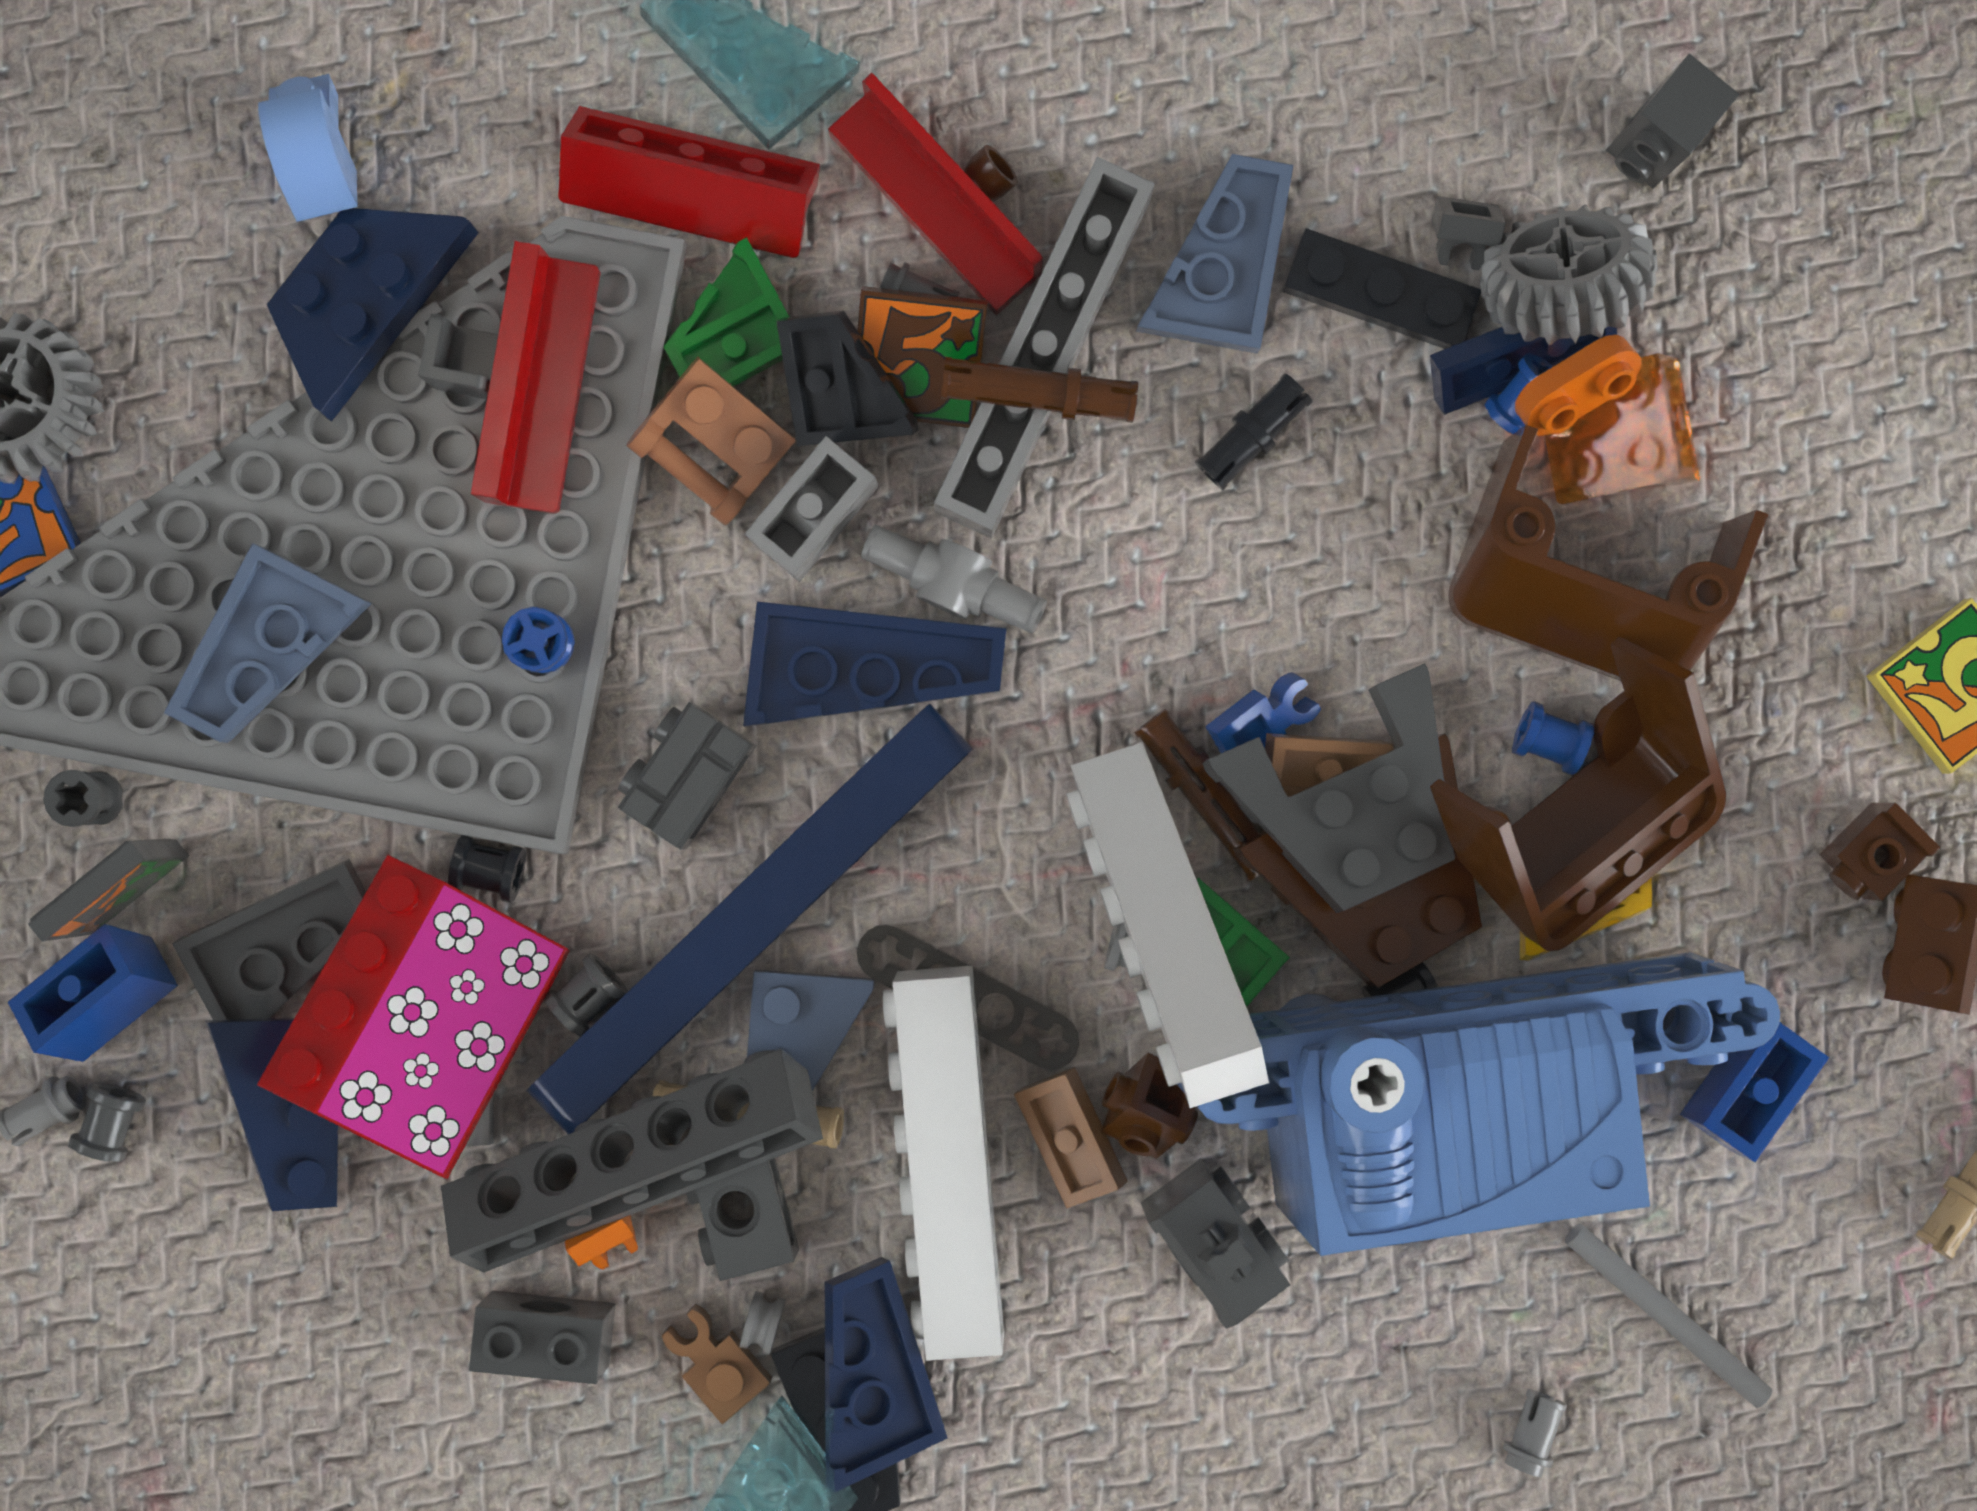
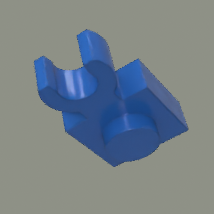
M1293 672L1287 673L1274 683L1269 698L1253 689L1205 727L1219 752L1224 753L1257 737L1260 738L1265 749L1266 733L1287 734L1285 729L1292 724L1302 725L1312 721L1321 711L1318 703L1304 697L1297 704L1293 705L1294 696L1308 685L1306 680Z

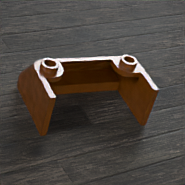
M1525 425L1505 439L1501 445L1449 587V605L1455 616L1467 625L1619 681L1621 679L1610 645L1618 637L1624 638L1691 671L1736 605L1768 514L1754 510L1723 522L1710 561L1693 563L1681 569L1672 580L1666 599L1547 556L1555 535L1554 515L1548 505L1541 499L1516 490L1538 429Z
M1618 637L1610 645L1624 691L1605 705L1596 716L1593 739L1598 757L1517 822L1511 825L1508 816L1492 806L1480 804L1441 779L1430 785L1457 859L1524 936L1547 951H1559L1570 945L1708 832L1720 818L1726 803V790L1694 672L1621 637Z

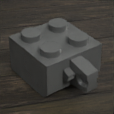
M1200 1158L1141 1202L1148 1224L1156 1234L1160 1233L1182 1268L1210 1301L1218 1319L1226 1329L1239 1324L1290 1286V1283L1280 1269L1289 1259L1259 1217L1248 1224L1242 1216L1251 1207L1221 1166L1211 1173Z

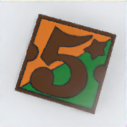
M863 286L860 294L857 331L917 421L969 428L976 414L977 401L941 399L945 357L982 363L988 300Z

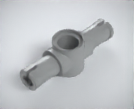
M874 525L861 553L862 559L909 579L910 587L918 590L917 598L963 619H967L969 613L979 617L983 612L1033 634L1047 604L1046 599L999 578L998 571L990 568L992 564L990 559L946 539H941L939 545L931 541L924 545Z

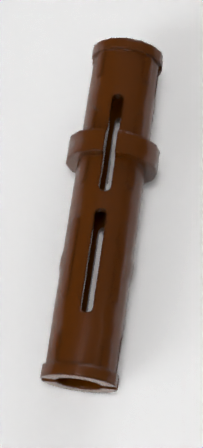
M945 357L941 399L969 400L1061 413V418L1067 420H1075V415H1083L1133 423L1138 397L1136 395L1138 392V381L1081 375V369L1069 367L1067 373L1049 372Z
M1166 709L1162 710L1134 732L1138 738L1140 737L1151 751V754L1169 775L1165 779L1168 786L1172 790L1180 789L1208 825L1211 832L1219 839L1246 873L1245 876L1248 880L1251 881L1260 875L1252 868H1247L1237 858L1233 848L1261 832L1238 807L1240 804L1237 803L1221 782L1216 783L1206 773L1202 764L1210 759L1206 751L1202 750L1198 753L1184 733L1170 718L1169 712ZM1171 747H1174L1204 786L1202 791L1171 753ZM1212 799L1217 802L1244 837L1243 842L1238 839L1211 804Z

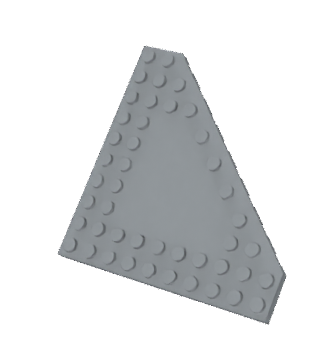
M560 216L542 228V234L529 242L540 245L551 258L593 264L601 272L562 500L558 513L550 514L485 503L471 495L487 400L436 390L418 376L431 314L445 316L455 326L495 334L499 333L512 254L508 251L468 278V284L438 303L435 300L417 312L332 422L313 407L307 392L294 401H285L246 427L248 431L219 451L216 449L212 450L172 477L174 480L172 483L146 500L139 499L99 526V532L72 550L66 548L26 575V581L0 598V746L558 854H568L646 461V455L640 458L626 444L657 404L666 359L664 346L670 338L688 246L685 239ZM252 543L260 545L372 603L229 743L219 742L164 714ZM529 607L543 608L554 612L567 621L572 628L575 639L573 654L567 664L557 671L543 674L524 670L510 661L503 649V628L509 618L519 610ZM554 637L548 639V644H547V646L545 647V650H546L547 654H548L547 648H548V646H549L550 640L553 639Z

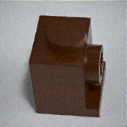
M1871 802L1819 855L1833 868L1829 873L1830 879L1849 897L1855 900H1859L1862 897L1863 899L1883 901L1927 856L1932 857L1941 847L1897 803ZM1880 846L1889 856L1878 866L1875 862L1874 854Z

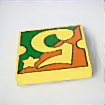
M1970 598L1962 600L1866 675L1942 774L1953 773L1977 754V604Z

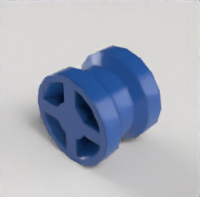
M529 607L519 610L509 618L502 634L503 649L510 661L518 667L531 672L546 674L557 671L567 664L573 654L575 639L572 628L564 618L547 609ZM554 637L553 639L550 640L549 646H548V648H547V651H548V654H547V652H546V650H545V647H546L547 644H548V639Z

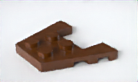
M1446 733L1439 734L1438 740L1444 782L1458 790L1450 741ZM1266 831L1233 848L1237 858L1247 868H1252L1271 886L1270 890L1285 905H1290L1315 929L1313 932L1371 987H1381L1482 928L1474 877L1457 859L1456 855L1455 860L1352 908L1336 913L1281 854L1283 850Z

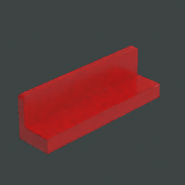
M870 73L862 81L864 96L828 128L829 136L981 300H988V308L997 316L1041 276L1043 266L1042 255L873 73Z
M579 106L561 134L558 197L563 203L737 244L747 237L754 249L796 258L802 249L806 211L818 186L820 164Z
M514 241L471 495L485 503L556 514L560 510L601 272L593 264L551 258L537 244Z

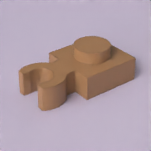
M695 1304L689 1309L687 1316L696 1325L698 1330L697 1336L685 1339L670 1325L662 1334V1339L665 1346L672 1353L682 1357H689L694 1362L684 1371L682 1378L723 1425L771 1383L773 1377L749 1349L740 1348L741 1340L733 1330L718 1342L712 1335L713 1326L710 1315L704 1308Z

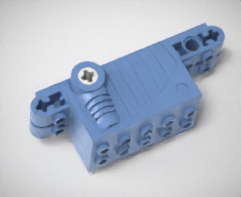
M1692 952L1345 1001H1336L1322 994H1305L1291 999L1279 1010L1249 1014L1262 1046L1269 1083L1196 1107L1206 1118L1218 1124L1238 1123L1239 1129L1248 1131L1267 1129L1275 1204L1320 1256L1650 1207L1636 1074L1658 1073L1665 1070L1664 1062L1687 1059V1062L1692 1065H1715L1727 1062L1729 1052L1750 1050L1767 1043L1774 1036L1779 1026L1780 1009L1776 998L1769 990L1745 980L1743 970L1720 962L1714 963V960ZM1181 1083L1177 1084L1179 1088L1184 1092Z

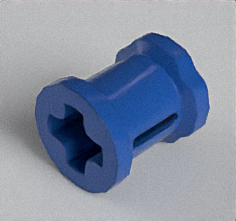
M1531 353L1525 354L1518 363L1520 371L1500 394H1491L1484 404L1490 417L1511 434L1525 426L1515 412V402L1518 395L1530 381L1553 367L1546 360Z
M1533 701L1523 713L1514 735L1512 753L1521 757L1527 753L1537 755L1560 764L1563 773L1574 775L1578 772L1587 756L1594 735V725L1585 720L1574 724L1544 712L1543 704Z

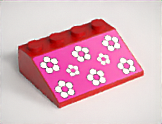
M387 854L258 1081L257 1086L447 1180L570 950L450 884Z

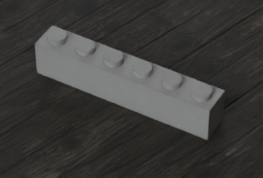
M1096 157L999 365L1067 373L1068 367H1073L1150 204L1155 183L1102 158ZM981 402L934 501L935 513L992 539L1052 411Z

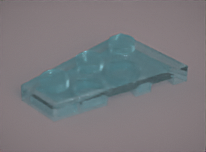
M645 0L640 4L641 17L768 150L859 73L860 62L841 51L838 55L812 42L810 34L792 24L785 27L754 10L753 3L748 0Z

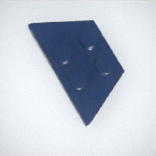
M359 208L340 211L266 304L313 407L331 422L479 234L469 220L463 216Z

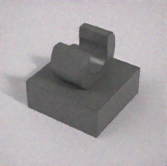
M1437 196L1432 223L1437 238H1439L1436 244V253L1440 265H1448L1450 252L1453 247L1466 243L1472 246L1469 259L1471 268L1473 270L1481 269L1484 263L1485 245L1496 246L1500 245L1506 222L1499 205Z

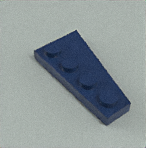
M757 601L743 726L750 727L1000 692L1007 628Z

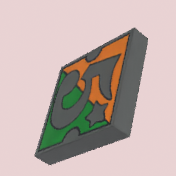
M176 839L125 841L30 918L31 922L28 925L42 942L91 935L182 863L189 855Z

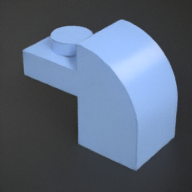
M330 74L313 78L294 77L284 81L277 87L269 88V100L258 102L262 135L273 171L296 221L299 222L358 207L357 170L339 131L338 93Z

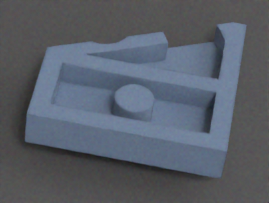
M755 970L753 973L747 1057L764 1050L776 1051L782 1049L808 1070L813 1091L875 987V979Z

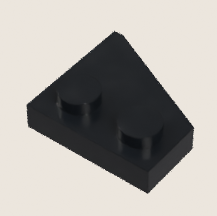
M844 310L783 317L776 321L797 446L819 444L825 436L836 443L913 435L919 430L917 419Z

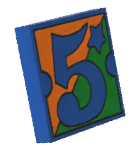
M44 465L42 466L40 482H30L21 477L20 474L15 484L0 481V597L26 581V575L66 548L72 550L81 544Z

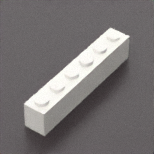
M1143 742L1071 765L1077 790L1066 793L1077 829L1090 827L1093 837L1083 840V844L1094 877L1106 874L1110 886L1100 889L1110 923L1112 927L1122 923L1125 925L1128 937L1119 939L1118 943L1130 978L1141 974L1144 978L1147 989L1136 993L1149 1031L1161 1028L1166 1044L1157 1046L1156 1051L1168 1086L1181 1083L1189 1107L1193 1108L1269 1083L1261 1043Z
M973 966L897 971L893 980V989L883 990V1013L886 1028H897L899 1052L889 1053L888 1066L891 1090H902L904 1114L894 1116L897 1153H908L910 1177H900L901 1211L903 1216L913 1215L915 1238L905 1240L906 1270L908 1278L919 1277L921 1300L911 1301V1326L915 1339H924L926 1361L1002 1355L1004 1326Z

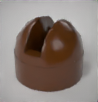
M985 145L973 155L964 170L972 181L980 186L981 190L991 201L1002 198L1018 184V178L1010 164L990 145Z

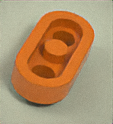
M1608 335L1602 337L1530 381L1516 399L1515 412L1525 425L1538 429L1536 434L1538 436L1562 433L1569 429L1577 419L1608 400H1614L1625 395L1637 380L1642 364L1641 357L1623 336Z

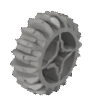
M1583 205L1576 211H1565L1560 207L1557 213L1546 216L1538 212L1535 213L1534 220L1531 222L1518 221L1513 223L1511 233H1503L1500 245L1492 246L1485 250L1484 263L1481 266L1482 277H1480L1482 298H1485L1486 309L1490 312L1492 322L1502 324L1505 334L1521 333L1524 342H1531L1538 337H1544L1548 345H1552L1558 339L1571 338L1576 344L1580 336L1592 334L1601 338L1605 328L1609 326L1615 328L1625 327L1627 316H1636L1643 313L1644 302L1653 298V287L1656 284L1655 272L1658 270L1656 250H1653L1652 239L1647 236L1646 226L1634 223L1631 214L1623 213L1614 216L1611 207H1604L1597 212L1590 211L1587 205Z
M15 312L9 322L0 317V394L10 398L19 394L32 403L27 404L15 399L10 404L0 398V481L8 484H15L19 474L30 482H40L43 465L54 473L63 472L61 456L65 452L74 457L83 456L81 447L76 444L80 435H97L95 427L87 422V417L105 412L102 408V403L91 396L102 389L103 385L100 378L90 372L95 364L89 354L82 349L79 350L78 340L66 331H58V328L48 320L38 318L33 322L26 315ZM50 367L52 369L54 377V396L52 403H50L47 398V389L51 381V378L47 376V373Z

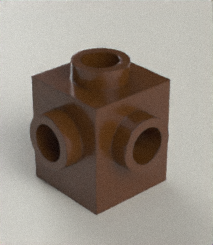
M1148 1052L1125 1074L1117 1072L1108 1084L1102 1099V1106L1109 1110L1101 1132L1119 1140V1144L1130 1153L1139 1156H1151L1157 1159L1176 1143L1182 1145L1187 1141L1195 1127L1198 1110L1195 1109L1196 1107H1189L1185 1093L1177 1084L1168 1086L1159 1058Z

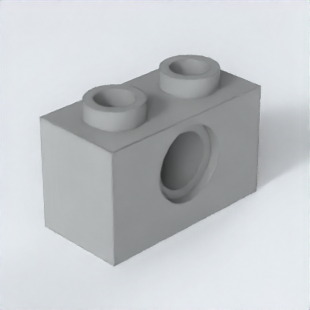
M825 436L744 535L751 543L800 582L879 488L876 477Z

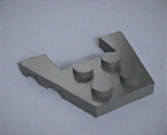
M1425 663L1381 682L1368 690L1394 743L1395 750L1291 797L1286 795L1259 737L1202 763L1206 773L1216 783L1221 782L1240 803L1238 807L1254 824L1258 823L1283 850L1281 854L1336 913L1352 908L1455 860L1454 849L1430 789V785L1438 779L1444 781L1430 675Z

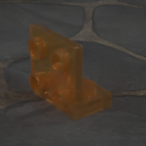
M1660 353L1641 357L1642 364L1637 380L1625 395L1614 400H1608L1577 419L1566 431L1559 434L1545 435L1556 501L1559 504L1576 503L1657 484L1677 486L1700 481L1678 358Z

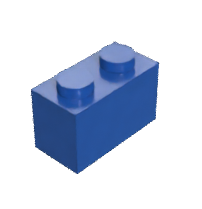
M104 924L10 999L8 1004L33 1053L84 1062L174 990L178 984L152 937Z
M1779 1022L1774 1036L1764 1045L1750 1050L1729 1052L1727 1062L1715 1064L1679 1115L1731 1152L1756 1162L1830 1057Z

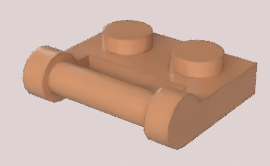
M697 356L634 432L626 446L640 458L647 454L711 506L710 514L726 526L740 512L750 495L796 442V439ZM673 420L738 473L737 477L728 487H725L662 435Z

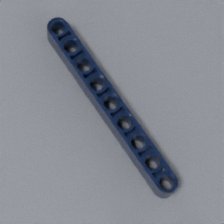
M928 704L560 1056L526 1091L567 1134L575 1132L574 1130L579 1124L586 1122L951 772L973 750L971 745L931 704Z

